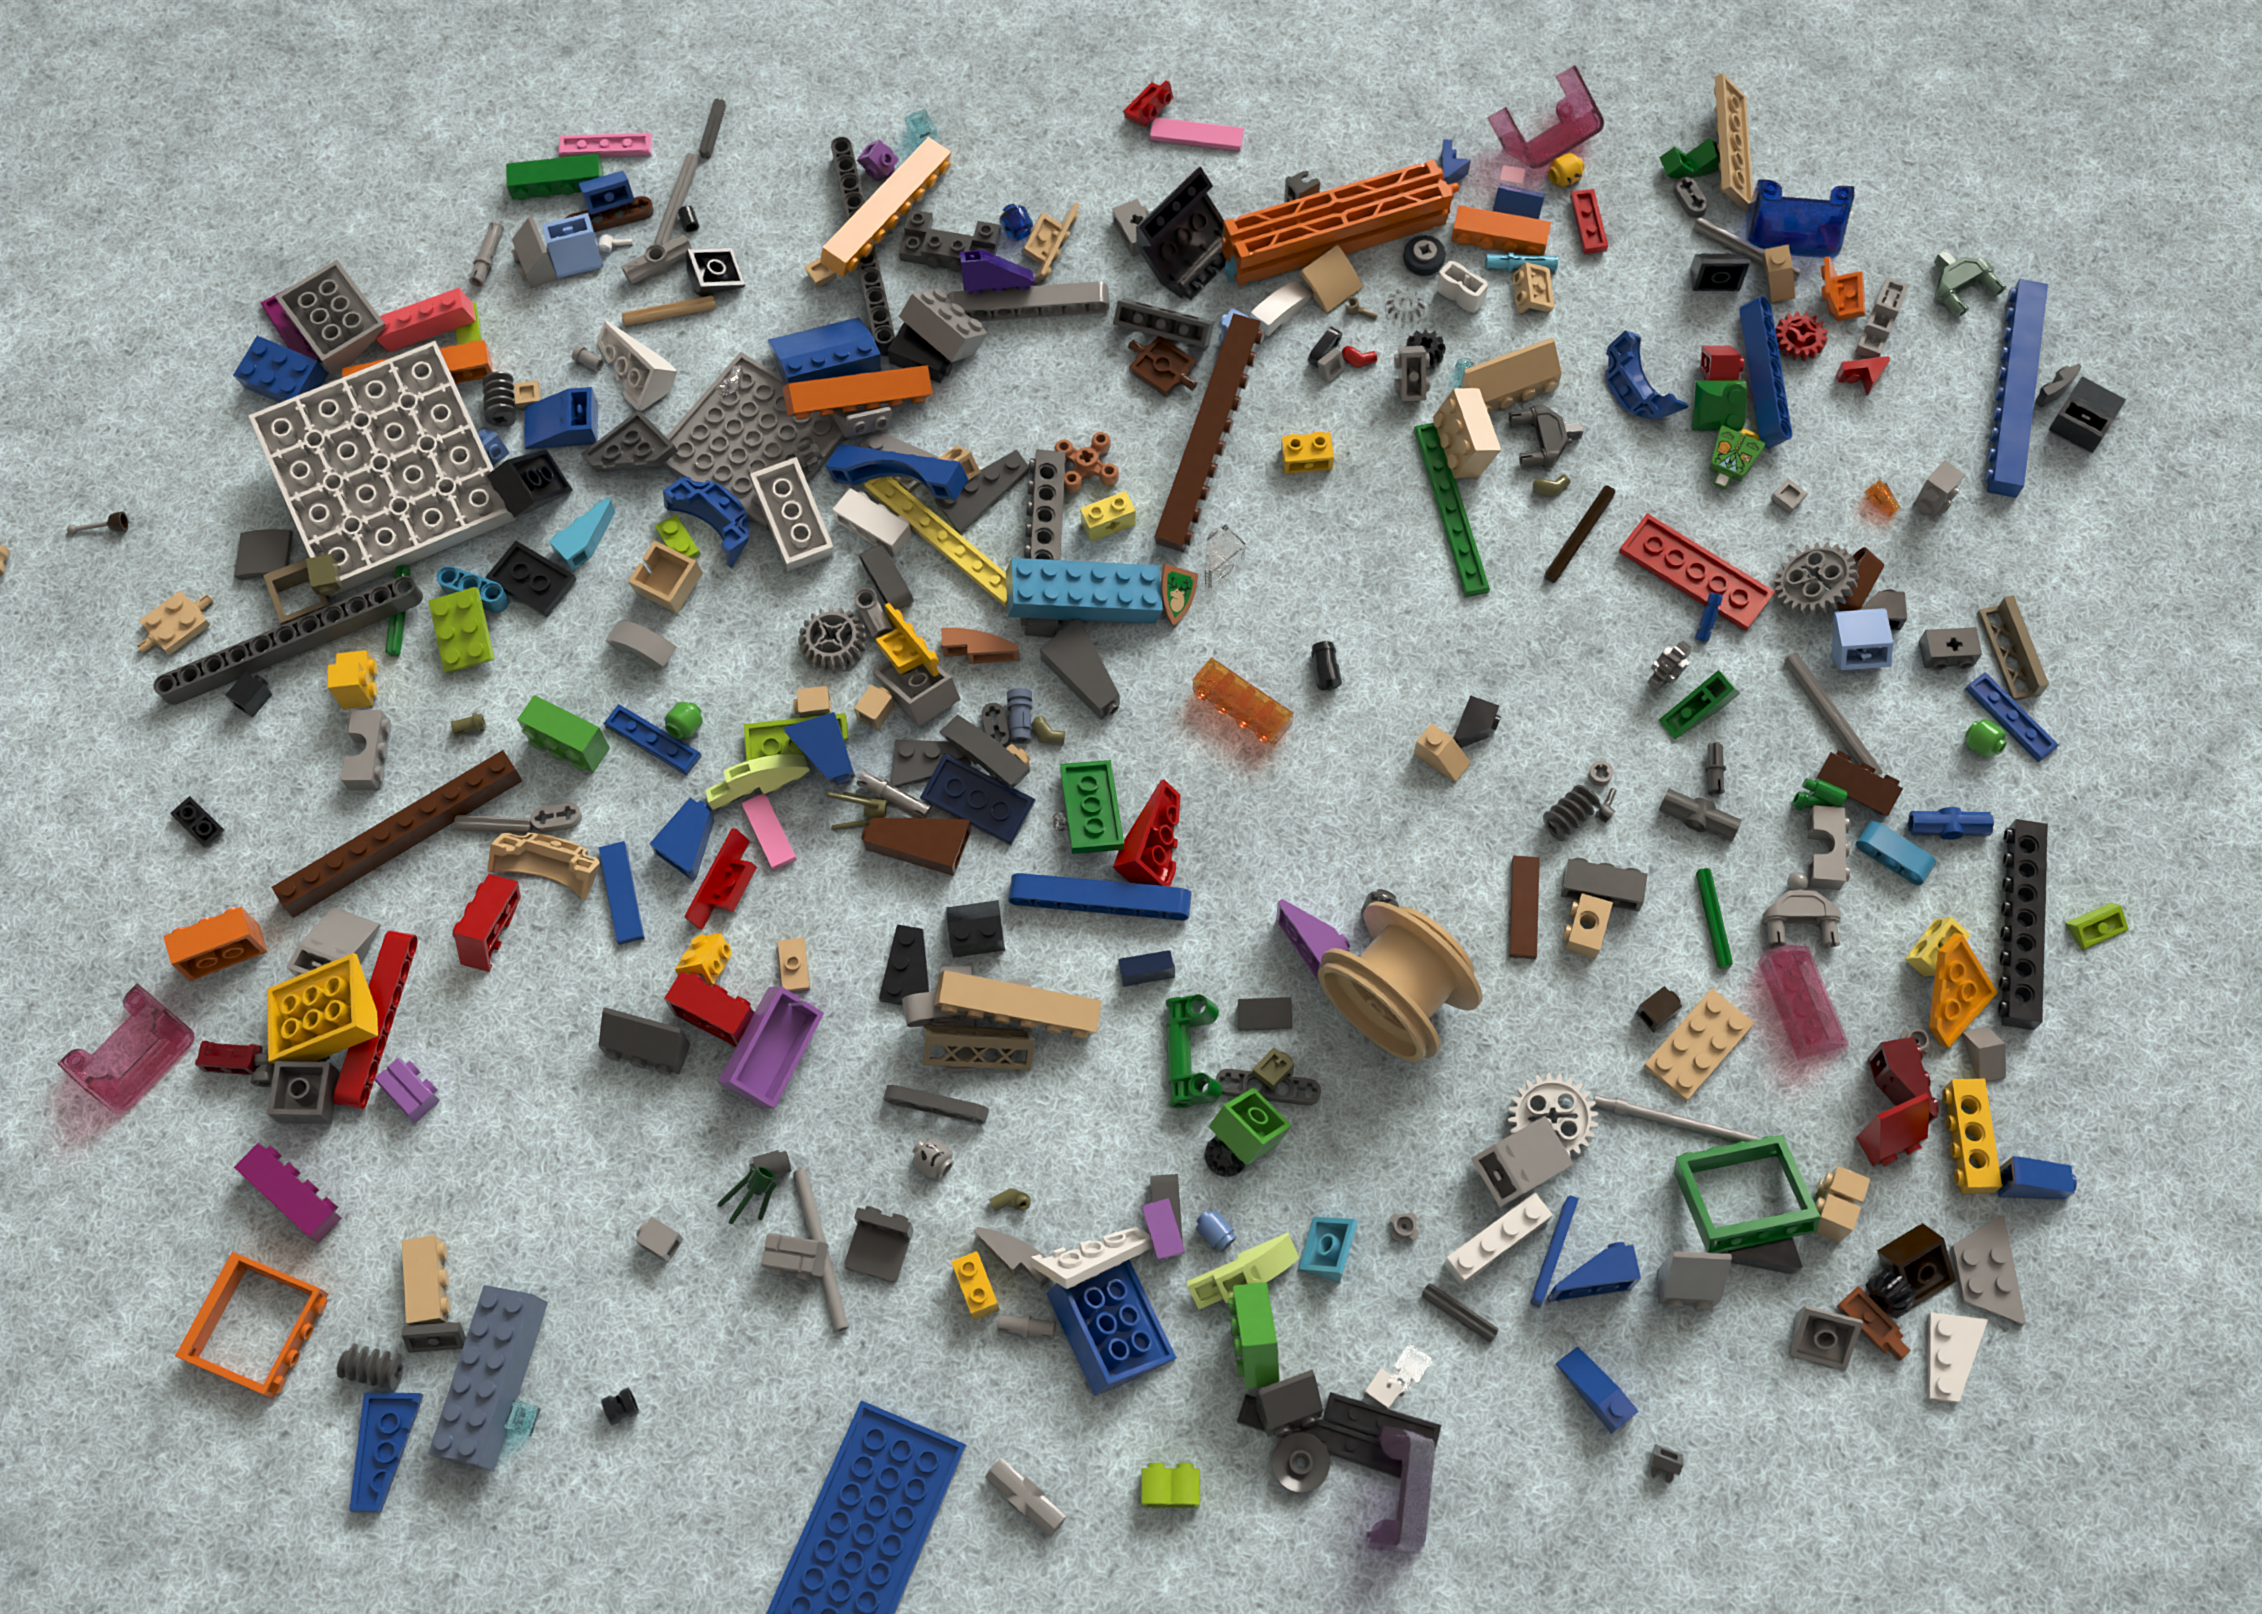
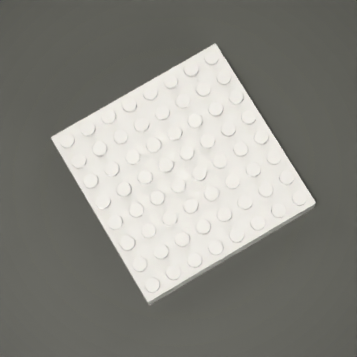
M436 341L248 415L310 558L332 554L338 563L342 590L335 591V594L329 595L330 597L395 571L397 566L409 565L517 520L506 509L505 503L498 492L492 488L491 482L486 476L494 468Z

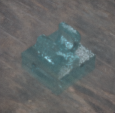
M513 1400L504 1428L531 1437L541 1408L522 1401Z

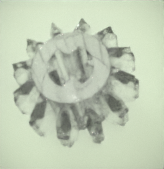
M1408 288L1405 292L1397 289L1395 294L1389 295L1388 301L1385 303L1386 320H1392L1391 324L1393 327L1400 324L1401 329L1405 325L1412 329L1414 323L1420 324L1425 314L1423 297H1418L1417 291L1409 293Z

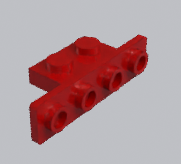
M732 828L684 916L697 929L702 930L714 908L734 912L757 869L752 862L740 860L750 841L738 829Z

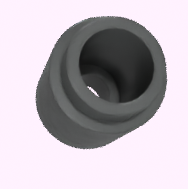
M776 1150L753 1157L754 1163L749 1164L750 1169L757 1166L767 1168L775 1175V1179L785 1177L786 1173L792 1172L787 1151L780 1152Z

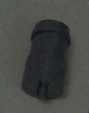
M1318 642L1311 648L1316 684L1318 689L1330 691L1342 684L1340 668L1336 659V648L1333 642Z

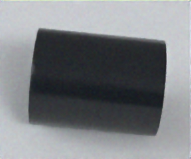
M681 207L678 210V215L684 231L689 233L698 230L699 223L693 207Z

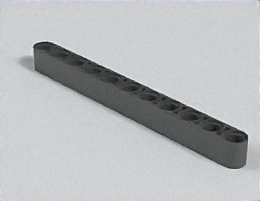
M837 137L831 143V150L848 221L865 204L852 143L846 137ZM874 245L870 254L866 258L862 257L857 267L873 338L880 354L888 356L887 350L895 338V333Z
M402 576L162 674L154 681L153 689L168 704H180L236 681L244 672L249 675L411 609L421 603L423 593L411 577Z

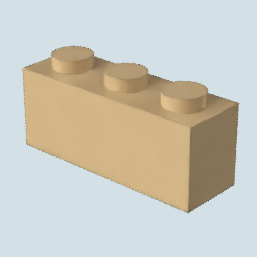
M436 1235L402 1240L406 1324L409 1326L447 1322V1314L451 1313L450 1299L446 1297L445 1287L449 1286V1274L447 1270H444V1259L448 1257L446 1243Z

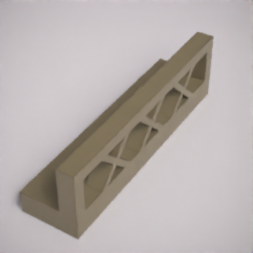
M2014 595L2004 597L1999 606L1979 609L1977 613L2010 697L2013 700L2042 695L2049 683ZM1999 613L2002 621L2001 625L1998 627L1990 623L1987 615ZM1998 634L2009 639L2010 646L2008 649L1998 644L1996 640ZM2007 656L2017 660L2019 664L2017 671L2006 666L2005 659ZM2017 678L2025 682L2028 691L2017 693L2014 686L2015 679Z
M924 1024L923 1065L1031 1070L1035 1040L1030 1029ZM931 1045L943 1046L947 1050L940 1058L930 1057ZM962 1047H970L974 1052L967 1059H960L955 1053ZM989 1048H995L1001 1053L994 1060H987L982 1054ZM1015 1050H1026L1025 1062L1013 1061L1009 1055Z

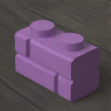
M397 1058L386 1070H383L376 1076L374 1081L415 1123L440 1101L434 1095L438 1090L428 1079L422 1082L417 1077L421 1072L411 1061L405 1064L400 1058Z

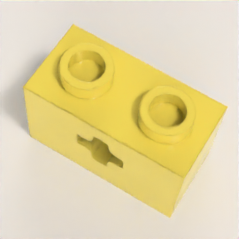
M1126 491L1080 508L1081 524L1090 542L1136 525V510Z

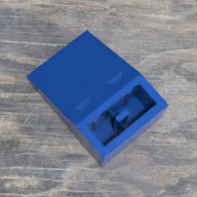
M592 387L566 389L525 406V450L591 445L598 441V402Z

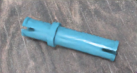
M1507 253V255L1486 254L1485 269H1506L1507 272H1512V270H1518L1525 262L1550 268V271H1557L1558 256L1513 255V253Z

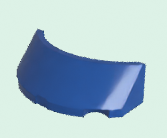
M1625 330L1608 346L1606 355L1609 356L1608 369L1605 370L1607 383L1611 393L1625 410L1643 418L1661 419L1689 407L1686 402L1677 400L1672 393L1661 396L1649 384L1641 364L1640 344L1642 338L1639 334Z
M682 477L664 489V508L668 511H679L693 515L712 526L723 540L721 549L726 553L727 565L730 568L733 567L749 540L748 516L739 499L719 484L708 480L705 483L695 482L691 480V477Z

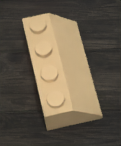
M1549 338L1465 369L1460 389L1479 388L1488 414L1499 408H1509L1513 403L1521 400L1528 401L1542 392L1550 393L1559 386L1562 375L1555 341L1553 338Z

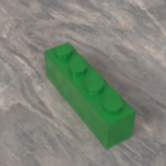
M599 154L506 163L507 188L512 200L580 193L578 183L604 176Z

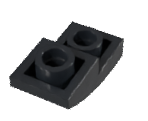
M191 796L170 813L204 848L225 831Z

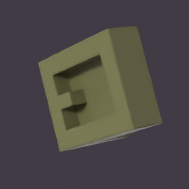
M1273 1047L1252 1069V1074L1274 1090L1286 1076L1293 1075L1295 1063L1287 1053L1279 1052Z

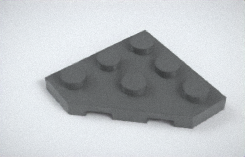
M638 410L582 452L581 455L596 472L658 467L675 455L678 450Z

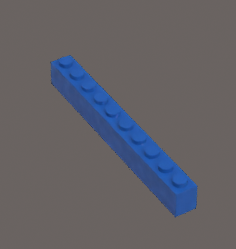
M2019 278L2015 288L2011 287L2008 293L2007 301L2011 302V305L2006 311L2005 321H2008V326L2005 327L2002 337L2006 344L2001 350L2000 360L2003 361V366L2000 367L1997 380L2001 381V384L1995 393V400L1998 401V406L1995 407L1992 421H1996V424L1991 430L1989 439L1993 442V447L1989 449L1987 455V462L1991 463L1984 478V482L1988 483V493L2017 498L2024 487L2048 284Z

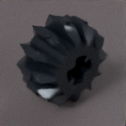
M1426 328L1423 333L1416 330L1414 335L1409 336L1406 346H1423L1426 353H1429L1430 367L1434 369L1437 363L1443 361L1446 351L1445 344H1443V336L1436 337V331L1430 334Z
M1884 1268L1878 1271L1865 1284L1867 1288L1866 1294L1889 1317L1892 1316L1897 1319L1903 1316L1916 1303V1294L1910 1288L1911 1284L1907 1283L1904 1280V1276H1899L1893 1269Z

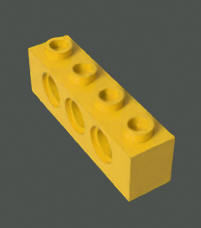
M1952 1079L1942 1090V1101L1944 1105H1947L1949 1114L1946 1117V1127L1952 1134L1953 1142L1950 1144V1154L1956 1161L1957 1169L1954 1171L1955 1184L1960 1187V1194L1995 1193L2002 1187L1986 1081L1985 1079ZM1961 1105L1967 1106L1971 1114L1963 1112ZM1965 1131L1972 1133L1975 1141H1970L1966 1137ZM1969 1158H1973L1978 1162L1979 1169L1974 1168L1970 1164Z

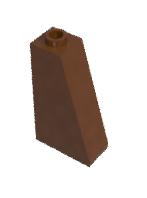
M872 818L869 826L866 825L864 827L861 839L867 851L955 876L971 833L970 821L966 819Z

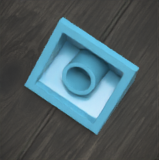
M1313 1217L1298 1269L1340 1283L1358 1221L1346 1218Z

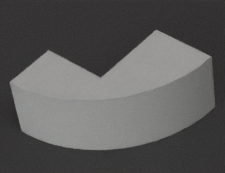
M618 621L605 640L621 653L631 651L653 669L664 667L677 648L659 634L629 621Z

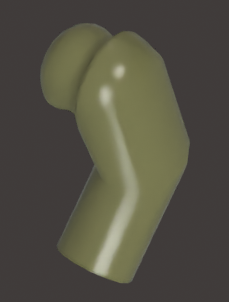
M1014 1188L1007 1189L989 1199L994 1211L1007 1205L1025 1211L1031 1204L1028 1194Z

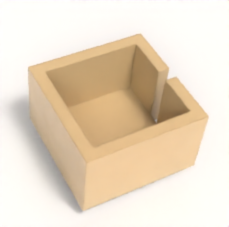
M654 540L642 558L652 573L649 574L646 567L639 563L628 582L636 594L678 614L703 572L695 560Z
M1837 1166L1832 1173L1827 1172L1824 1180L1820 1179L1815 1190V1195L1819 1196L1815 1206L1820 1214L1816 1233L1840 1243L1854 1231L1861 1207L1855 1205L1854 1201L1863 1203L1871 1179L1840 1166Z

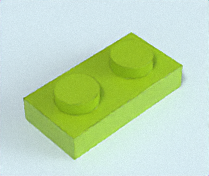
M677 515L655 525L658 534L667 547L691 559L701 555Z

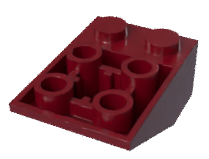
M1914 1037L1881 1042L1868 1057L1875 1084L1895 1106L1927 1093L1929 1096L1930 1124L1938 1117L1939 1105L1936 1098L1932 1097L1930 1091L1931 1080L1928 1072L1924 1071L1922 1065L1923 1054L1921 1047L1916 1045Z

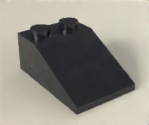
M547 449L508 459L486 475L491 482L492 488L498 492L505 503L506 509L514 518L530 513L573 491Z

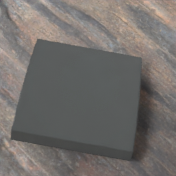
M263 529L241 533L234 577L239 580L258 576L264 578L263 575L288 566L293 532L286 529Z

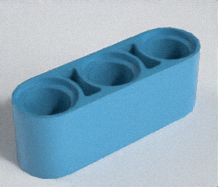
M445 566L437 572V581L446 595L476 587L480 592L483 609L493 613H500L508 607L509 599L502 586L497 582L453 566Z
M1876 821L1868 823L1855 843L1860 851L1915 885H1922L1936 865V860L1932 855Z

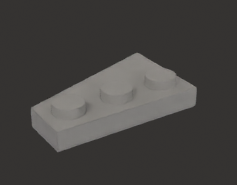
M875 431L859 445L861 448H874L888 452L894 451L902 454L939 458L934 454L881 431ZM890 476L909 493L921 485V483L913 479Z

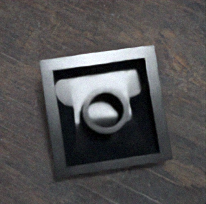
M732 248L687 249L685 255L686 270L693 290L698 296H714L717 291L745 287V282Z

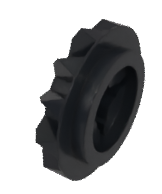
M1215 1135L1207 1143L1205 1149L1207 1166L1219 1176L1231 1177L1237 1175L1246 1165L1236 1157L1234 1152L1231 1154L1233 1164L1227 1158H1219L1222 1154L1221 1145L1228 1151L1231 1149Z

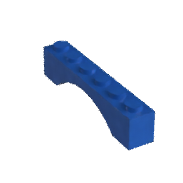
M839 444L825 465L836 483L857 485L880 477H905L923 484L931 491L934 498L956 501L968 481L961 463L955 460L922 457L914 454L888 452L853 445Z

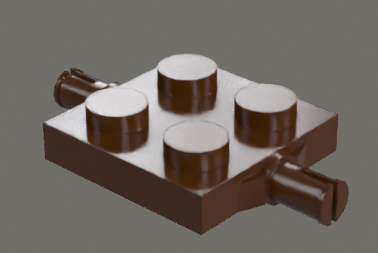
M1157 336L1152 343L1146 346H1142L1134 339L1130 341L1128 348L1138 354L1135 361L1129 366L1131 374L1165 397L1180 384L1190 389V391L1196 389L1198 383L1188 377V374L1196 366V359L1161 336Z

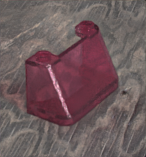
M138 983L123 999V1007L131 1015L92 1055L84 1049H74L57 1063L80 1087L114 1113H123L129 1110L188 1050L195 1038L191 1028Z

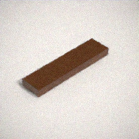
M1513 855L1509 957L1537 958L1540 857Z

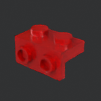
M1165 80L1160 86L1151 82L1124 109V117L1146 127L1174 98L1170 82Z

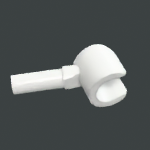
M602 235L599 241V251L610 253L612 246L633 245L632 239L617 240L609 235Z

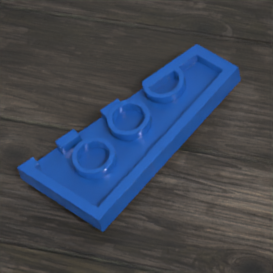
M364 1393L349 1511L382 1512L424 1396L422 1393Z

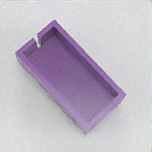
M782 986L768 987L718 1083L762 1109H775L824 1012L806 1001H799L800 997Z

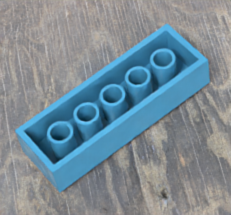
M1011 558L1006 569L1008 617L1076 620L1078 618L1083 621L1153 624L1157 622L1163 611L1159 565Z

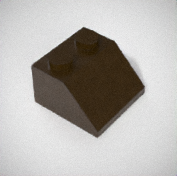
M1923 1223L1877 1250L1882 1269L1895 1270L1899 1276H1904V1280L1911 1284L1910 1288L1916 1294V1303L1913 1305V1308L1956 1282L1944 1238Z

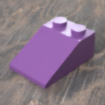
M1284 899L1278 901L1276 921L1319 982L1318 970L1322 967L1321 958L1323 954L1331 948H1338L1349 952L1350 944L1343 934L1339 935L1332 926Z

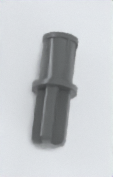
M1720 742L1709 743L1707 746L1708 765L1705 767V771L1708 772V793L1713 794L1715 790V794H1723L1725 792L1724 772L1726 771L1723 760V745Z

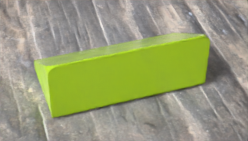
M2114 903L2106 904L2066 922V926L2081 950H2085L2129 930L2122 906Z

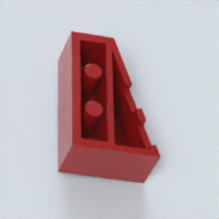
M488 874L484 882L478 885L474 899L466 905L462 919L454 925L452 932L461 965L486 972L491 971L493 965L490 964V957L494 949H500L502 944L501 941H498L500 933L504 926L509 927L521 898L518 881Z

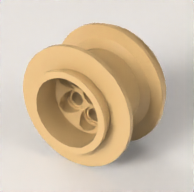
M1372 902L1365 908L1363 913L1365 925L1374 939L1359 957L1342 949H1328L1321 958L1322 967L1318 970V979L1334 1006L1368 1039L1402 1060L1413 1063L1420 1062L1424 1057H1433L1440 1050L1439 1036L1429 1020L1443 1003L1462 1010H1474L1482 1002V990L1474 975V967L1469 956L1444 928L1412 908L1396 907L1385 902Z

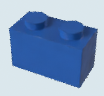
M623 170L578 183L585 206L590 215L635 201L629 180Z

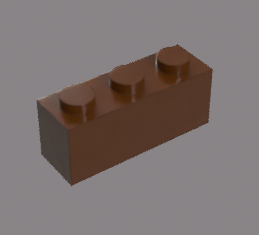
M1837 750L1836 754L1830 752L1816 779L1818 778L1847 791V797L1886 817L1889 816L1903 790L1902 787L1898 786L1900 781L1889 775H1885L1882 778L1874 774L1876 769L1861 762L1860 766L1850 762L1852 757Z

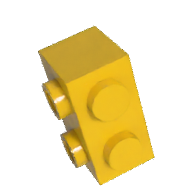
M1313 432L1312 434L1282 436L1281 454L1284 474L1332 470L1334 453L1331 433Z

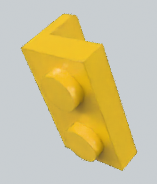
M722 933L707 936L704 934L698 935L692 939L690 946L681 956L675 971L677 975L681 971L688 975L691 972L695 974L702 973L707 984L712 985L716 982L732 955L731 948L725 941Z

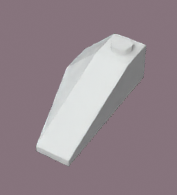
M605 321L597 344L607 363L613 364L616 370L614 375L616 381H622L625 390L622 392L625 399L637 411H643L670 392L678 371L664 358L610 322Z

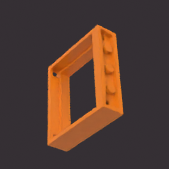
M232 1251L175 1357L274 1399L275 1395L284 1388L286 1383L285 1376L289 1368L297 1363L300 1356L299 1350L303 1342L312 1335L314 1330L313 1323L317 1315L325 1310L329 1294L316 1286ZM247 1269L310 1295L263 1385L199 1357Z

